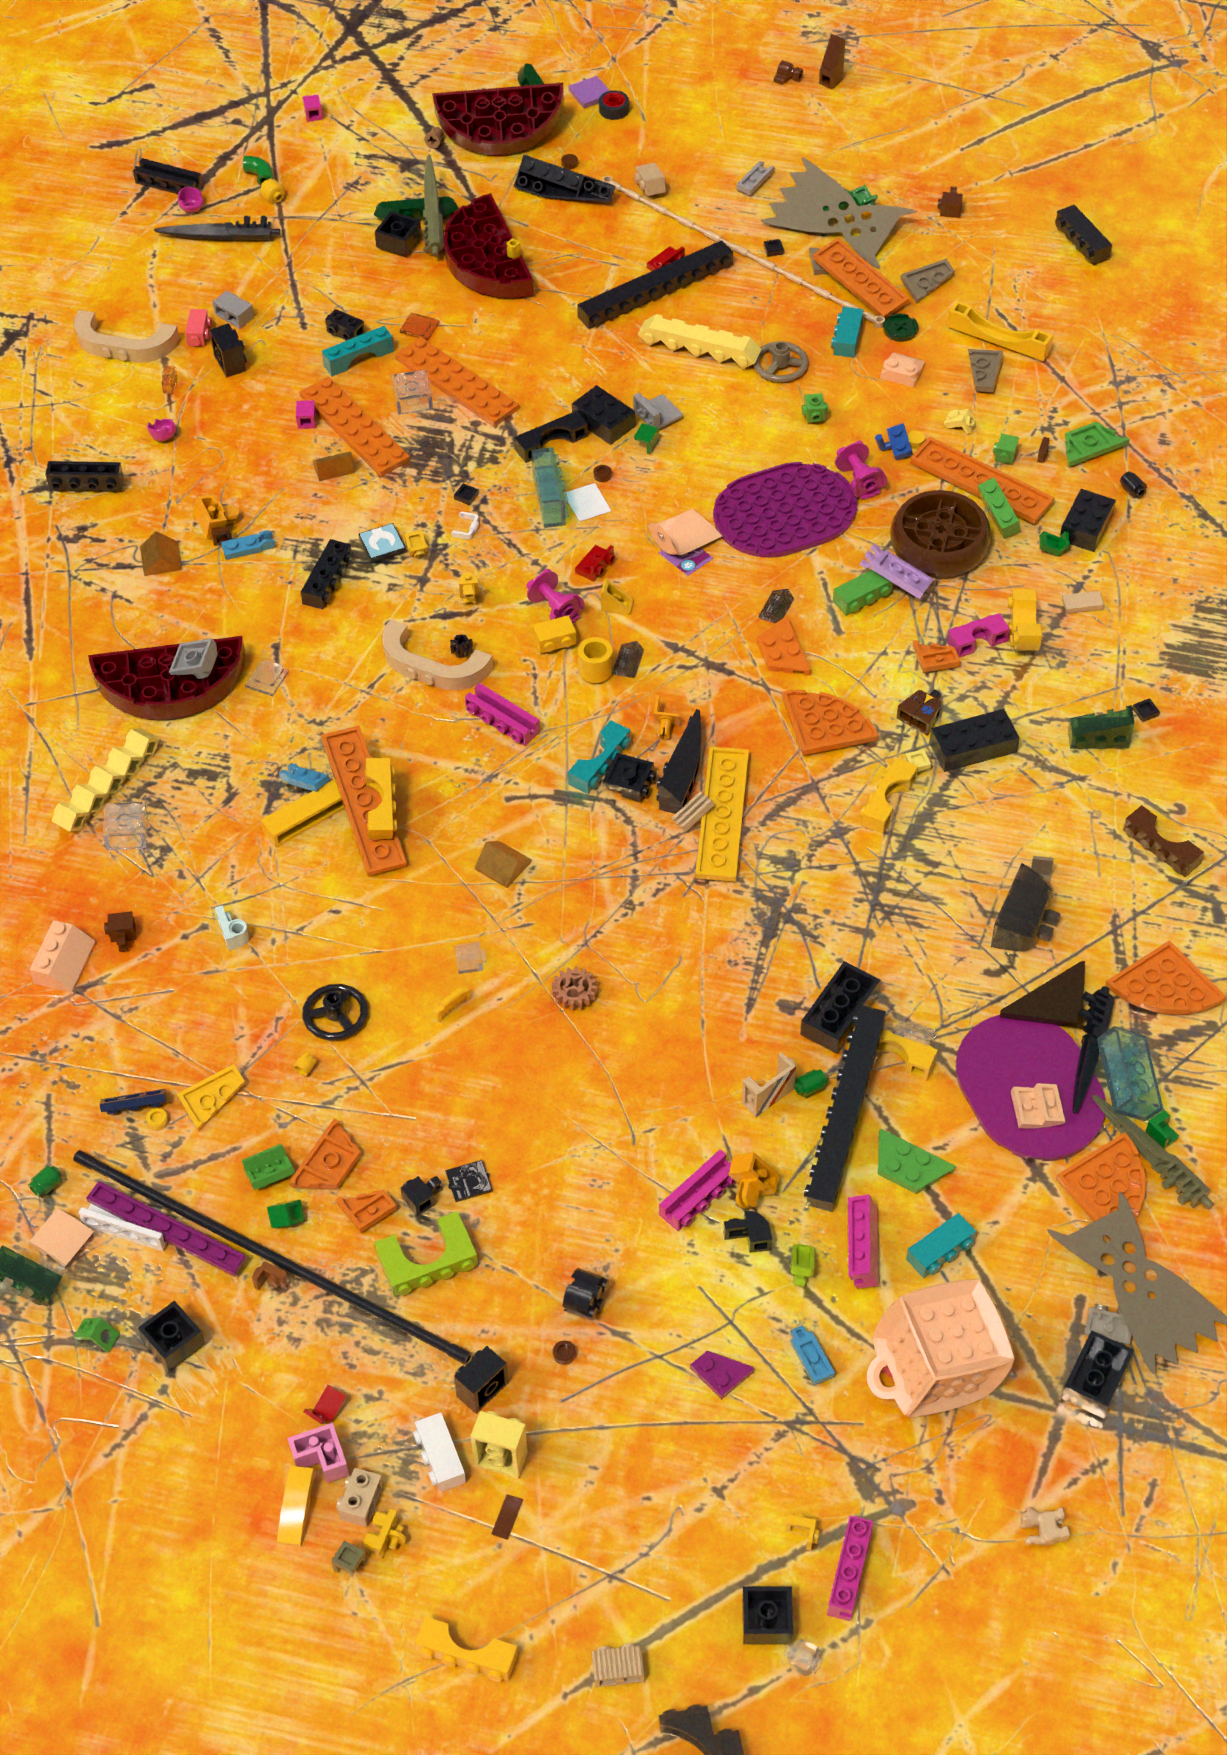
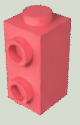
M190 309L185 332L188 346H205L206 339H209L208 328L212 325V319L208 316L207 309Z

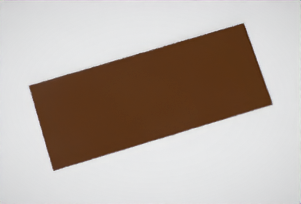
M506 1494L491 1535L508 1540L523 1499Z

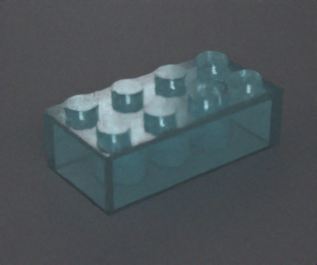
M553 447L531 450L533 479L544 528L566 525L565 518L569 517L568 508L565 506L568 505L567 493H563L565 491L564 480H560L562 478L561 467H557L559 465L558 454L554 453Z
M1113 1026L1098 1037L1099 1051L1114 1113L1146 1122L1164 1110L1146 1036Z

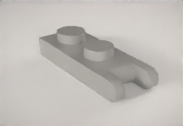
M759 161L737 183V190L751 196L775 171V167L770 166L766 169L763 167L764 162Z

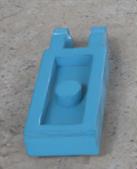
M268 530L260 531L258 535L254 534L221 542L225 559L242 557L273 548L275 541L272 538V532Z
M293 763L288 765L289 771L282 770L279 772L281 780L290 783V785L315 792L330 781L328 774L300 768L297 764Z

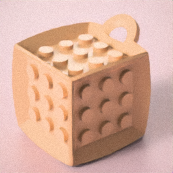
M979 1279L946 1282L919 1289L899 1297L883 1314L873 1334V1343L877 1357L869 1365L867 1382L870 1390L876 1396L886 1400H896L898 1406L907 1417L949 1411L981 1400L993 1392L1007 1376L1015 1357L1002 1319L982 1282ZM885 1366H888L895 1382L893 1387H885L880 1382L879 1375Z

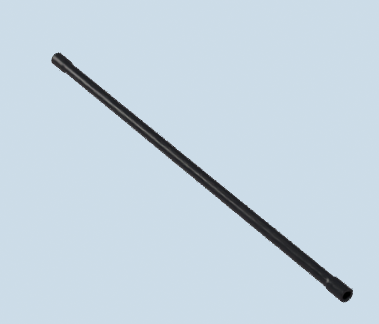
M78 1150L75 1153L74 1162L102 1174L429 1344L464 1365L470 1361L472 1352L452 1344L104 1164L82 1150Z

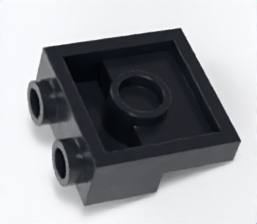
M616 753L603 780V787L622 792V797L641 802L643 797L648 796L649 783H653L656 778L654 762Z

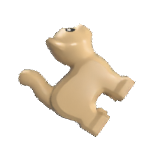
M1033 1507L1025 1509L1021 1516L1022 1523L1020 1528H1033L1037 1526L1039 1530V1536L1032 1535L1025 1539L1026 1545H1053L1069 1539L1068 1526L1058 1527V1525L1063 1524L1062 1519L1065 1518L1063 1507L1058 1508L1056 1511L1038 1512Z

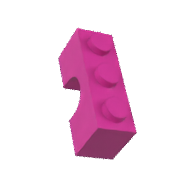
M1000 613L989 615L986 618L971 621L968 624L948 630L947 644L948 646L955 647L960 658L974 653L975 639H984L991 647L1008 642L1010 628Z

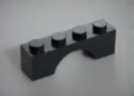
M578 411L572 412L514 437L515 451L525 463L541 457L542 447L551 440L563 439L574 443L588 437V423Z

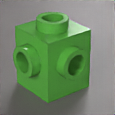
M823 394L804 395L802 415L806 416L807 423L825 421V414H828V404L824 403Z

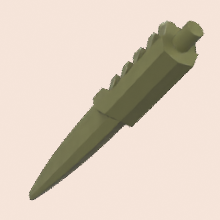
M429 154L426 159L424 180L425 210L423 211V217L426 218L424 221L426 227L424 228L423 238L426 239V246L423 250L425 253H432L433 257H438L439 252L444 247L443 219L439 209L435 171L431 155Z
M1091 1095L1095 1103L1121 1134L1125 1132L1134 1143L1138 1152L1151 1164V1167L1157 1173H1161L1160 1177L1165 1179L1161 1183L1163 1188L1168 1189L1174 1185L1177 1187L1176 1193L1178 1195L1181 1194L1177 1197L1180 1204L1191 1200L1190 1205L1193 1208L1202 1204L1208 1210L1214 1205L1207 1197L1210 1189L1175 1155L1168 1153L1146 1132L1099 1096Z

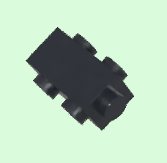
M334 309L325 319L327 332L346 341L365 333L363 320L337 309Z

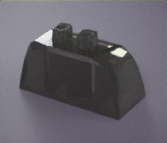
M1023 863L1020 865L995 921L991 947L1028 951L1038 943L1039 938L1051 941L1054 928L1046 926V923L1057 926L1061 913L1051 910L1054 895L1053 886L1042 875Z

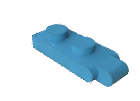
M803 1325L790 1330L793 1338L790 1340V1343L813 1385L815 1386L835 1377V1372L812 1331L807 1332Z

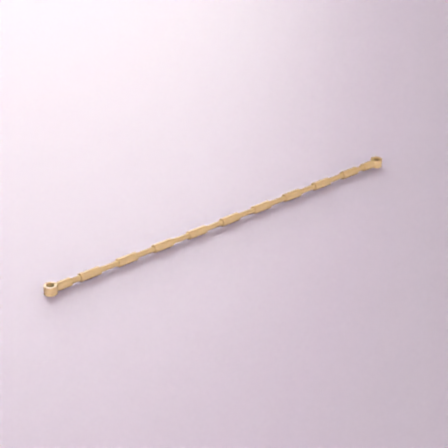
M611 176L603 177V182L616 186L615 190L624 192L625 195L651 206L652 209L678 220L679 223L691 229H696L716 242L722 240L733 251L745 257L748 256L759 262L760 265L785 275L787 279L814 290L818 295L828 300L831 299L841 304L842 307L859 308L833 296L832 293L818 286H813L791 272L782 270L776 264L751 254L747 249L722 239L716 233L695 225L694 222L685 217L678 216L670 212L669 209L643 198L642 195L630 189H625L621 184L613 181ZM867 311L863 312V318L873 322L876 328L884 327L885 318L883 316H875Z

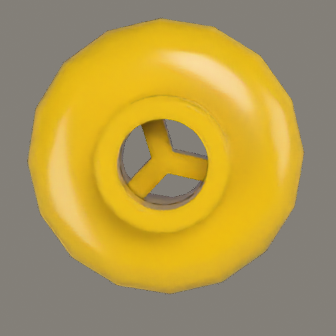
M268 179L262 183L260 193L267 202L274 204L283 199L285 189L277 180Z

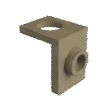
M1033 856L1030 869L1029 892L1049 894L1054 858ZM1043 880L1046 885L1039 888L1034 885V881Z

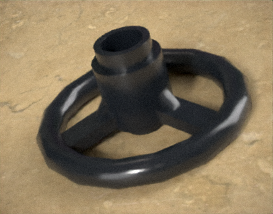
M329 984L316 989L308 996L302 1008V1020L307 1030L316 1037L328 1041L343 1040L354 1036L363 1028L368 1018V1003L364 995L356 988L345 984ZM322 995H325L323 999L324 1007L311 1009L314 1002ZM350 996L354 997L360 1005V1016L354 1025L345 1016V1003ZM326 1016L329 1020L338 1021L344 1031L327 1032L320 1030L313 1024L312 1019Z

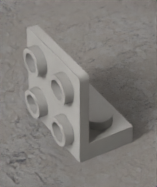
M640 393L633 395L635 413L648 425L661 429L683 417V414L663 394L651 400L644 398Z

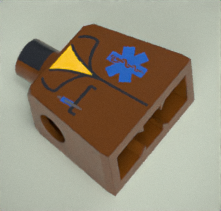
M917 690L898 705L897 719L928 736L941 714L942 702L940 701V692L932 690L928 694L922 690Z

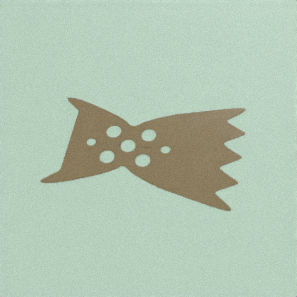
M802 158L807 171L790 172L797 186L780 188L787 201L770 203L769 205L777 217L761 220V222L807 232H842L846 241L859 254H862L867 262L880 269L875 257L879 248L899 217L915 213L916 211L896 206H858L852 196L838 182L816 165ZM840 202H847L849 204L848 209H839L838 205ZM828 206L829 210L824 211L823 207ZM868 211L872 214V217L869 220H864L861 218V214ZM846 215H853L855 221L853 223H846L844 218ZM836 218L838 224L831 227L828 225V220ZM876 227L877 230L875 232H871L870 228ZM853 228H859L861 234L854 237L850 234V231Z
M1119 1192V1208L1116 1211L1070 1235H1064L1047 1229V1231L1057 1242L1099 1271L1112 1276L1114 1291L1122 1316L1151 1373L1155 1374V1355L1178 1364L1175 1344H1179L1197 1353L1195 1332L1217 1342L1214 1321L1227 1325V1316L1180 1277L1145 1257L1144 1243L1135 1217L1125 1196ZM1104 1235L1110 1237L1111 1241L1109 1243L1103 1241L1102 1237ZM1123 1243H1132L1136 1251L1133 1254L1126 1253L1122 1248ZM1108 1253L1113 1256L1114 1264L1110 1266L1105 1265L1101 1261V1255ZM1124 1261H1130L1135 1265L1136 1270L1134 1273L1124 1271L1122 1268ZM1144 1270H1154L1157 1274V1279L1155 1281L1147 1280L1144 1276ZM1124 1281H1132L1136 1286V1290L1133 1293L1126 1292L1122 1287ZM1148 1292H1153L1156 1298L1150 1299Z

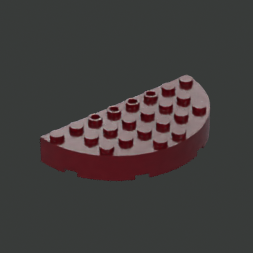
M563 83L432 93L435 114L443 131L460 146L485 155H509L535 146L554 129L560 119L564 105Z
M492 194L482 195L471 200V204L461 206L447 222L444 234L445 260L452 275L466 287L483 295L502 298H525L534 295L533 278L522 256L510 258L507 255L506 243L513 237Z
M235 636L213 639L216 643L218 654L210 675L201 679L196 678L194 674L171 675L169 673L180 644L88 655L95 685L101 695L111 705L127 714L140 718L154 720L176 719L196 714L211 707L231 691L239 680L244 668L245 647L243 637Z

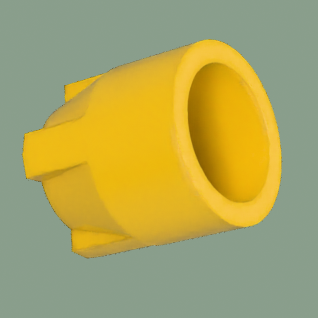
M512 238L506 243L507 255L510 258H517L521 255L520 241Z
M305 1053L295 1062L293 1068L298 1074L307 1076L317 1061L309 1053Z

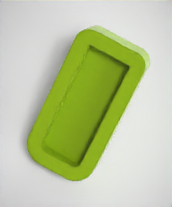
M794 1244L792 1247L791 1273L795 1275L793 1278L795 1286L804 1287L807 1284V1277L813 1276L815 1249L812 1246Z

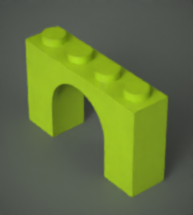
M458 1211L437 1218L438 1230L446 1249L443 1255L433 1263L419 1265L409 1261L404 1256L395 1234L374 1242L376 1255L394 1297L406 1295L419 1287H427L440 1279H449L456 1273L470 1271L478 1265L476 1251Z

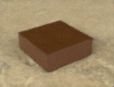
M1043 437L1037 462H1045L1050 438Z
M230 526L211 528L214 545H221L223 541L232 540Z

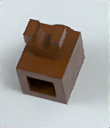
M951 186L950 192H943L942 199H938L937 209H940V216L960 218L963 194L957 193V187Z
M133 912L107 914L108 922L104 923L105 934L109 935L111 942H117L119 952L128 951L127 941L136 940V923Z

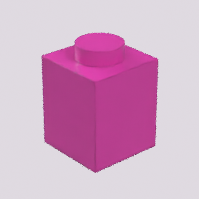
M319 94L303 96L307 122L323 120Z
M314 400L296 401L298 429L316 428Z

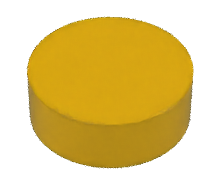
M911 431L907 434L910 445L913 448H919L925 442V435L920 431Z
M154 1108L146 1115L147 1125L152 1130H162L169 1122L167 1112L161 1108Z

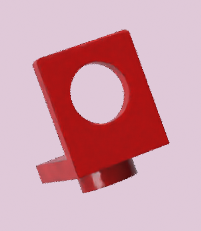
M327 1385L314 1409H304L303 1412L320 1424L333 1423L347 1396L331 1385Z

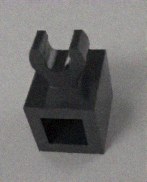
M419 1176L413 1180L410 1179L400 1188L402 1199L418 1217L435 1206L434 1194L442 1190L440 1185L442 1182L437 1176L431 1178L427 1184Z

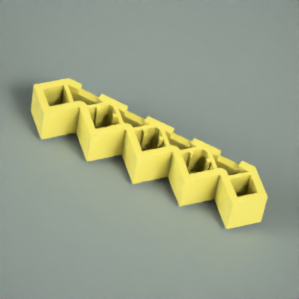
M658 314L645 320L638 332V335L648 346L661 340L672 352L685 346L695 358L709 352L718 363L732 358L742 369L754 364L761 351V348L751 337L744 335L743 337L733 336L732 332L723 330L717 332L710 330V327L699 324L692 326L686 324V321L674 318L668 320Z
M130 729L126 736L124 747H113L108 755L107 764L94 766L90 773L88 784H76L72 791L70 802L58 803L54 809L52 822L70 832L82 831L87 825L86 820L90 816L95 817L105 807L104 802L109 797L113 798L123 788L121 784L127 778L131 780L139 772L143 761H149L153 757L160 738L143 729Z

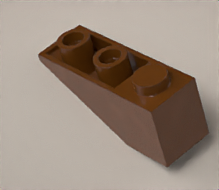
M834 34L830 36L819 71V84L831 90L843 80L846 41Z

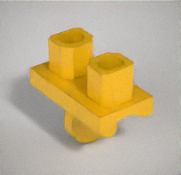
M465 572L458 579L460 598H464L465 606L476 605L475 597H479L478 579L473 573Z
M392 1509L388 1513L376 1511L372 1524L374 1527L380 1528L381 1532L379 1535L368 1532L364 1539V1546L375 1551L376 1557L383 1559L388 1545L390 1549L395 1550L397 1544H405L407 1539L402 1534L404 1527L397 1525L399 1521L396 1517L397 1511Z

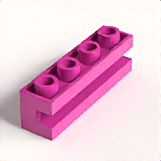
M481 683L475 687L474 695L469 692L465 696V707L470 714L476 715L484 723L492 725L500 733L508 735L513 741L525 747L540 733V720Z
M721 1149L659 1204V1216L675 1230L679 1231L683 1227L689 1226L698 1213H703L714 1198L718 1199L723 1194L727 1186L736 1183L728 1175L731 1162L729 1163L726 1160L727 1154Z
M869 1194L848 1198V1276L851 1280H854V1285L857 1289L878 1286L877 1206Z
M851 1515L849 1517L828 1604L827 1616L851 1622L872 1533L873 1521Z

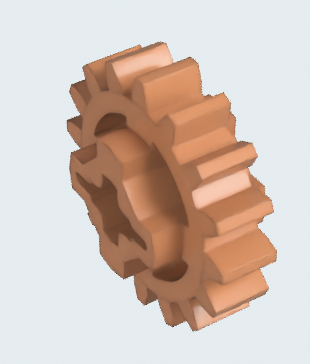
M567 967L566 973L559 971L560 977H554L552 994L553 997H556L557 1004L563 1002V1008L570 1005L571 1010L575 1006L582 1009V1004L589 1006L590 1000H595L597 981L593 979L592 973L586 974L585 968L579 971L578 967H575L574 971H571Z

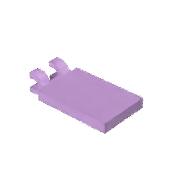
M873 544L870 548L875 552V555L869 550L865 554V558L870 562L863 559L860 563L865 568L873 567V571L918 599L923 596L934 580L888 550L884 552L876 544Z

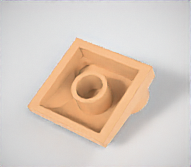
M891 353L890 357L884 361L880 379L914 387L925 365V361L898 353Z

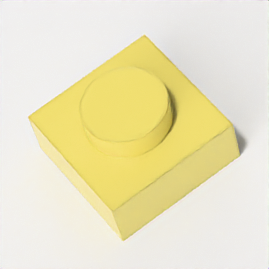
M924 749L905 754L907 762L918 766L917 772L931 768V763Z

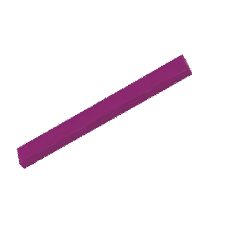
M98 1181L86 1197L87 1202L128 1223L162 1233L165 1242L234 1277L247 1260L246 1255Z

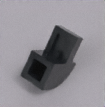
M744 1211V1219L733 1218L724 1221L723 1233L725 1240L747 1237L749 1253L772 1250L770 1226L761 1214L754 1211Z

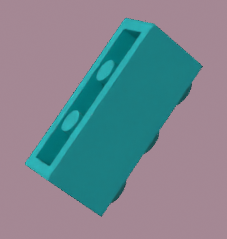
M843 306L842 313H838L837 324L839 325H835L834 335L836 337H832L831 347L834 348L833 355L854 358L863 323L864 309Z
M958 1212L909 1247L906 1260L923 1278L929 1274L934 1275L943 1264L952 1262L956 1259L958 1253L963 1250L967 1251L974 1245L976 1230Z

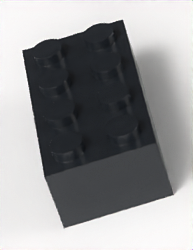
M1005 709L933 727L930 732L929 744L943 771L946 772L1017 753L1020 737Z
M844 961L802 1019L800 1035L837 1054L848 1039L849 1032L853 1031L855 1027L852 1024L855 1012L859 1013L861 1005L867 1007L872 1005L879 995L881 980Z

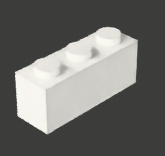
M440 1412L416 1421V1431L413 1432L416 1444L422 1445L423 1451L420 1454L424 1465L429 1464L431 1469L428 1475L432 1486L437 1485L440 1493L466 1483L465 1472L442 1413Z

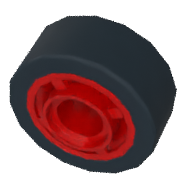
M617 90L603 93L599 98V113L604 118L610 120L624 118L629 113V97L624 92Z

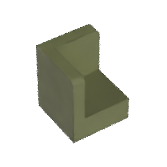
M345 1540L331 1560L335 1572L338 1573L342 1569L351 1575L354 1574L359 1564L364 1566L367 1562L365 1551Z

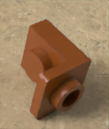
M266 1261L263 1262L261 1267H257L252 1275L253 1284L257 1290H260L265 1281L273 1287L277 1288L279 1286L283 1289H286L290 1283L286 1271Z

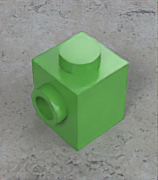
M1001 433L999 442H995L993 453L996 454V462L1013 465L1018 449L1019 437Z

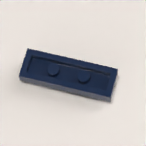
M159 1089L104 1098L100 1100L101 1112H107V1114L118 1113L119 1109L128 1108L129 1111L140 1109L143 1105H150V1107L161 1106L162 1102H166V1090Z

